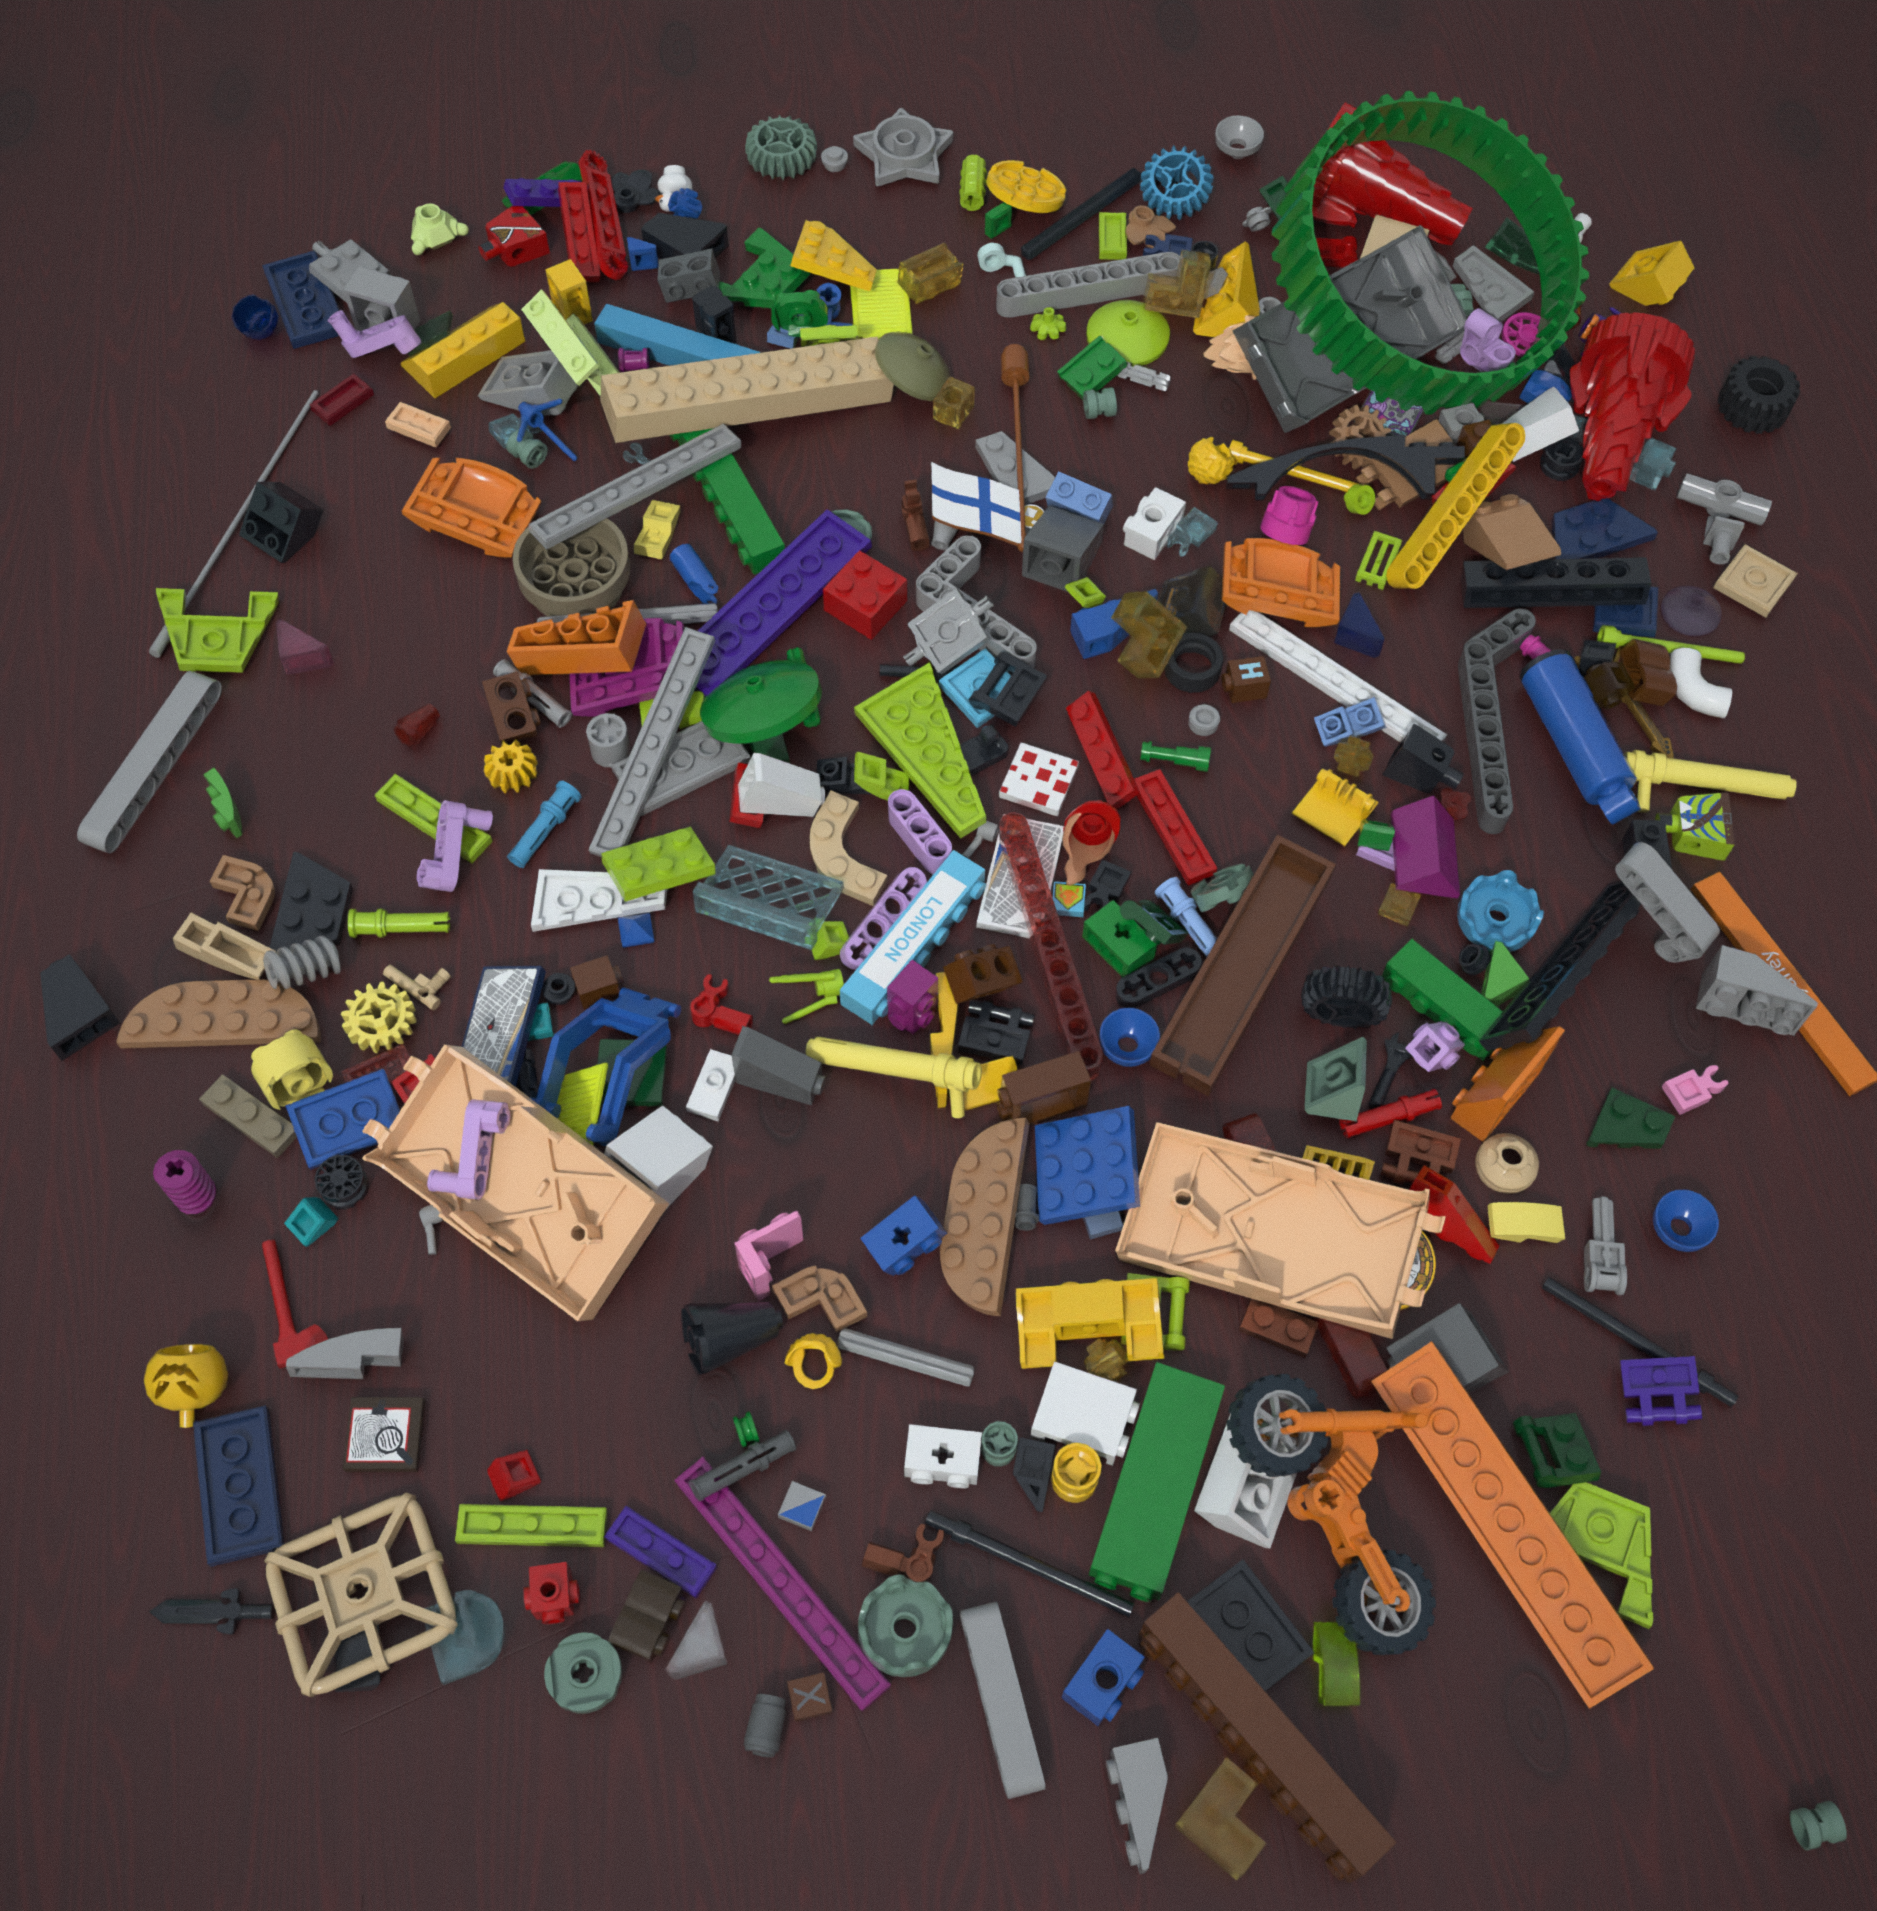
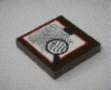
M351 1397L343 1470L345 1472H418L425 1399L423 1397Z

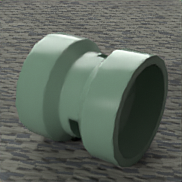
M1113 387L1103 388L1101 394L1094 390H1085L1083 392V406L1086 419H1095L1102 413L1106 417L1116 416L1117 403Z
M519 429L516 430L508 439L507 451L514 457L520 458L521 462L528 468L538 467L547 456V446L539 439H534L533 435L527 430L522 442H518L516 439Z
M1001 1421L993 1422L984 1429L981 1453L987 1463L993 1466H1004L1014 1459L1018 1444V1436L1015 1429L1010 1424Z
M1832 1801L1817 1803L1815 1808L1811 1810L1802 1807L1790 1812V1823L1793 1833L1804 1850L1809 1851L1819 1848L1822 1842L1825 1841L1834 1844L1845 1841L1847 1838L1844 1819Z

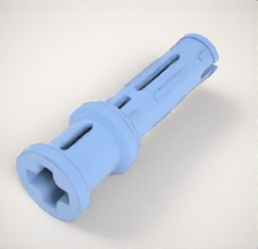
M1172 877L1162 883L1155 890L1154 894L1158 899L1162 898L1171 910L1170 916L1172 919L1180 921L1207 958L1217 937L1197 912L1195 900L1189 898L1180 887L1181 881L1179 878Z

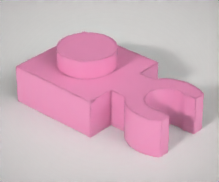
M1717 1065L1707 1067L1700 1077L1692 1069L1665 1081L1662 1089L1680 1115L1708 1103L1712 1098L1711 1094L1722 1092L1728 1085L1727 1080L1716 1083L1711 1079L1710 1076L1714 1075L1719 1069Z

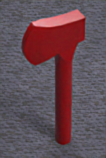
M267 1240L262 1243L279 1324L278 1342L273 1343L277 1366L284 1368L288 1358L306 1348L328 1340V1337L316 1324L299 1333L295 1330L276 1241Z

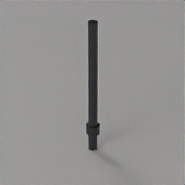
M1548 1277L1542 1289L1650 1357H1677L1551 1277ZM1703 1368L1700 1371L1697 1369L1699 1392L1702 1394L1707 1392L1732 1408L1739 1395L1715 1381V1376Z
M930 1510L925 1524L951 1535L950 1540L963 1546L965 1543H968L1128 1618L1132 1612L1135 1603L972 1529L973 1525L961 1519L956 1522Z

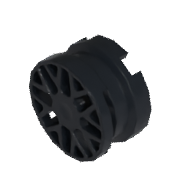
M1568 436L1546 446L1539 462L1542 472L1549 478L1557 481H1567L1574 478L1578 474L1584 459L1582 457L1584 447L1579 445L1580 441L1573 436Z
M348 1155L330 1157L321 1163L316 1171L315 1184L317 1190L325 1202L336 1209L346 1210L352 1208L359 1200L363 1201L368 1193L369 1181L366 1173L359 1162Z

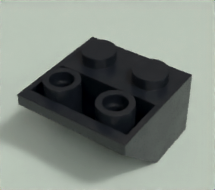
M257 482L239 535L279 562L286 563L315 536L324 509L282 482Z

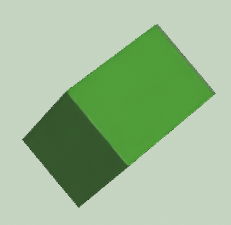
M1495 941L1490 951V963L1485 970L1481 995L1497 1007L1514 998L1528 982L1529 977L1504 944Z

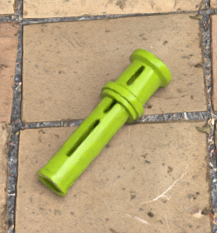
M350 909L348 913V932L350 938H356L360 934H377L379 938H384L388 935V932L449 933L450 923L437 922L450 920V913H388L384 909H377L376 912H357L356 909Z

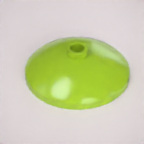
M1120 300L1108 303L1093 313L1087 324L1086 337L1088 344H1090L1100 335L1106 343H1109L1127 362L1132 363L1131 366L1134 367L1135 364L1140 366L1149 364L1165 352L1169 343L1170 329L1164 316L1152 306L1135 300Z

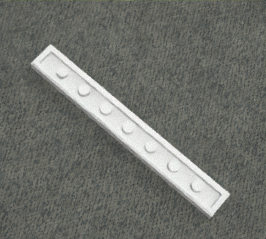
M1249 610L1247 615L1240 613L1230 624L1229 630L1345 707L1348 708L1375 697L1387 727L1382 729V731L1397 741L1401 742L1413 724L1420 726L1442 742L1445 741L1447 734L1263 614Z

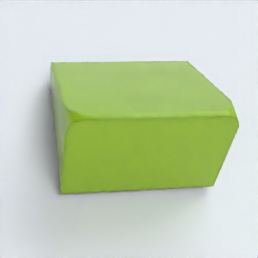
M1088 577L1065 585V589L1084 608L1102 605L1106 598Z
M816 921L806 934L815 960L839 955L842 946L849 938L843 921Z

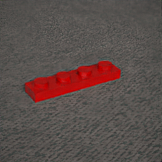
M559 182L558 194L568 260H572L586 282L599 283L600 269L586 182Z
M1087 691L1067 706L1066 710L1107 802L1117 810L1137 796L1140 791L1096 694Z
M1158 769L1135 778L1134 780L1140 791L1137 798L1186 884L1191 885L1213 876V873L1217 872V866L1162 771Z

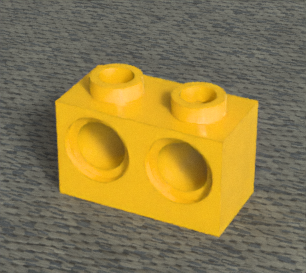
M569 259L545 269L551 301L564 319L567 320L574 314L584 325L592 322L593 318L586 280L572 260Z

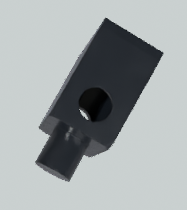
M1413 724L1393 751L1382 775L1424 793H1431L1438 782L1455 790L1464 773L1449 766L1455 754L1453 748L1420 726Z

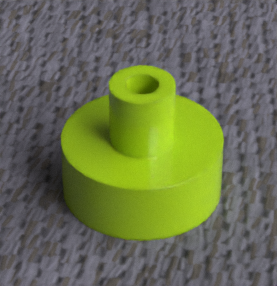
M1362 484L1353 485L1344 495L1347 509L1354 514L1365 515L1369 513L1375 503V493L1372 487Z

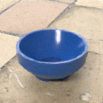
M1122 1008L1113 1011L1104 1019L1099 1031L1100 1046L1104 1054L1111 1061L1122 1066L1132 1067L1146 1063L1151 1059V1054L1160 1040L1159 1027L1155 1020L1149 1014L1136 1008ZM1129 1037L1136 1041L1138 1047L1132 1052H1125L1120 1049L1118 1042L1122 1038Z
M1675 1190L1667 1193L1657 1203L1653 1213V1225L1657 1235L1665 1244L1678 1251L1694 1252L1701 1250L1712 1242L1718 1232L1719 1220L1714 1206L1709 1200L1694 1191ZM1680 1219L1686 1222L1689 1226V1234L1686 1236L1676 1234L1671 1228V1221Z

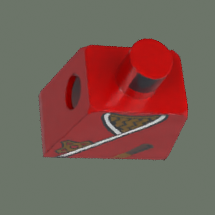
M511 206L489 221L485 226L488 241L478 246L480 254L485 261L499 256L509 267L550 253L546 232L523 206Z

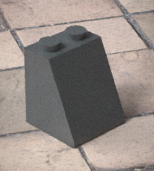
M1048 506L1024 538L1022 576L1067 591L1065 589L1066 584L1086 577L1102 544L1104 524L1070 513L1065 509Z
M1460 1303L1386 1347L1391 1355L1387 1362L1392 1368L1433 1341L1468 1393L1509 1372L1471 1311Z

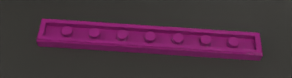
M704 1457L700 1458L674 1480L676 1485L860 1711L863 1712L891 1687V1684L879 1669L868 1660L860 1646L728 1486L709 1495L700 1502L695 1498L689 1481L713 1469ZM719 1476L714 1478V1482L720 1480L721 1478Z

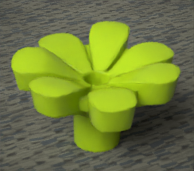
M1051 307L1045 308L1043 315H1034L1030 325L1031 331H1038L1037 338L1040 340L1046 339L1047 334H1049L1051 339H1058L1059 332H1065L1067 329L1063 316L1060 314L1054 315V309Z

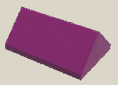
M1434 795L1394 809L1391 813V823L1395 829L1393 854L1396 890L1458 899L1460 889L1454 819Z

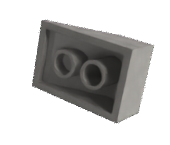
M552 350L501 357L478 397L483 401L518 411V406L522 402L539 405L560 398L563 400L562 404L541 411L543 416L558 415L565 410L568 400L578 386Z

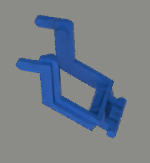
M625 987L620 990L619 998L614 1002L601 998L554 1034L537 1096L531 1099L558 1119L561 1106L557 1104L570 1052L604 1025L638 1036L635 1041L617 1054L600 1119L598 1118L597 1123L590 1124L586 1131L587 1140L607 1146V1144L617 1138L634 1071L669 1043L671 1034L667 1018L670 1016L677 1018L681 1013V1006L656 997L650 1000L649 995Z

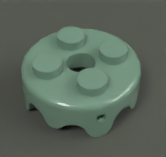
M893 1575L870 1592L862 1604L858 1619V1638L862 1651L875 1667L889 1675L913 1677L923 1674L936 1666L947 1651L952 1634V1610L931 1583L914 1582L907 1579L904 1575ZM907 1619L914 1624L916 1631L911 1637L901 1638L895 1633L894 1625L899 1620Z

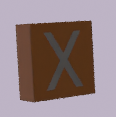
M824 1672L787 1681L795 1722L833 1713Z

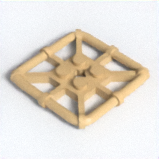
M406 1492L403 1495L388 1498L345 1518L341 1515L332 1519L331 1524L287 1542L274 1552H269L264 1560L267 1564L266 1578L278 1617L275 1623L278 1634L283 1635L293 1674L301 1688V1693L311 1698L316 1694L330 1692L378 1670L382 1673L390 1669V1664L439 1643L449 1634H454L458 1626L455 1605L441 1566L444 1563L442 1553L436 1551L424 1511L419 1502L416 1501V1496ZM391 1514L377 1543L353 1552L349 1532ZM409 1516L422 1555L393 1567L389 1549L406 1517ZM334 1538H337L343 1557L318 1569L290 1559V1557ZM285 1570L314 1581L320 1601L292 1612L281 1571ZM422 1571H427L441 1614L404 1601L399 1582ZM361 1583L364 1588L368 1587L364 1597L360 1599L356 1597L350 1598V1595L356 1592L355 1586ZM400 1614L435 1626L385 1650L376 1625ZM324 1615L329 1634L309 1670L298 1629L301 1625ZM365 1630L372 1656L323 1677L341 1641Z

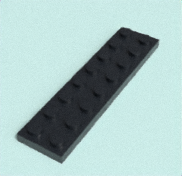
M1621 880L1607 884L1479 1040L1486 1051L1498 1048L1505 1050L1516 1043H1531L1539 1038L1543 1033L1541 1029L1547 1021H1550L1559 1013L1558 1008L1563 1001L1570 998L1576 992L1575 986L1579 981L1586 978L1592 972L1591 966L1608 952V945L1624 932V925L1639 913L1638 908L1641 903Z

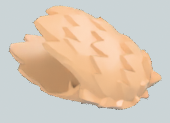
M1246 315L1245 322L1229 326L1223 330V334L1209 340L1212 345L1203 355L1215 361L1212 364L1213 367L1227 369V371L1234 373H1251L1253 380L1257 379L1233 333L1234 329L1255 317Z

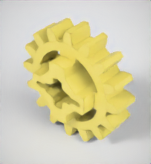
M380 982L378 989H373L370 983L366 984L367 992L362 993L356 990L354 993L357 999L355 1001L346 1000L345 1003L349 1010L341 1012L345 1021L342 1027L345 1033L348 1034L347 1036L351 1043L355 1044L358 1042L360 1049L363 1051L369 1045H371L374 1053H378L380 1046H385L388 1051H391V1043L396 1041L402 1045L404 1042L401 1036L403 1034L412 1035L413 1032L408 1024L416 1023L417 1020L413 1013L416 1009L413 1002L410 1001L407 992H400L396 984H393L389 990L384 982Z

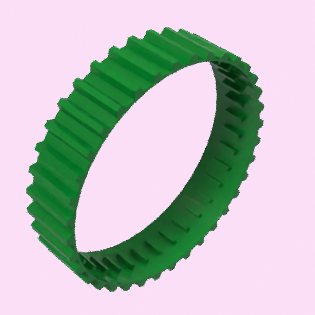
M1405 91L1398 100L1394 101L1389 94H1385L1380 97L1374 106L1365 101L1358 106L1352 115L1347 112L1342 115L1333 128L1330 127L1296 169V173L1284 188L1286 195L1276 208V212L1281 218L1272 228V236L1279 240V245L1272 252V260L1281 264L1282 271L1276 277V282L1278 286L1286 288L1289 296L1284 306L1286 310L1296 312L1300 320L1296 327L1299 334H1309L1315 342L1312 349L1315 355L1325 354L1333 362L1331 368L1333 373L1338 375L1344 372L1353 378V388L1358 391L1363 387L1374 391L1376 401L1383 403L1387 398L1396 400L1399 403L1400 409L1408 411L1413 405L1422 406L1424 413L1427 415H1432L1441 407L1449 409L1469 403H1474L1476 409H1479L1489 399L1495 402L1509 390H1513L1554 355L1553 352L1568 339L1566 332L1579 320L1578 315L1574 311L1585 302L1586 295L1580 290V286L1589 278V271L1582 267V259L1588 254V247L1580 243L1578 236L1584 229L1583 224L1573 218L1570 209L1575 205L1572 197H1565L1559 186L1563 181L1561 176L1550 173L1545 166L1547 157L1543 153L1535 154L1527 146L1529 140L1527 136L1522 134L1516 137L1508 130V121L1501 118L1495 122L1491 118L1486 117L1485 108L1480 105L1475 110L1463 107L1461 98L1455 96L1450 102L1440 101L1436 92H1429L1425 98H1416L1412 91ZM1394 140L1411 142L1435 149L1458 160L1476 172L1496 190L1522 225L1533 249L1540 273L1542 291L1541 318L1535 342L1527 349L1526 354L1521 359L1498 371L1480 373L1449 371L1427 365L1404 355L1381 340L1359 320L1344 302L1332 283L1321 259L1314 233L1312 213L1314 185L1316 178L1323 169V165L1331 156H1335L1339 150L1347 146L1367 141Z

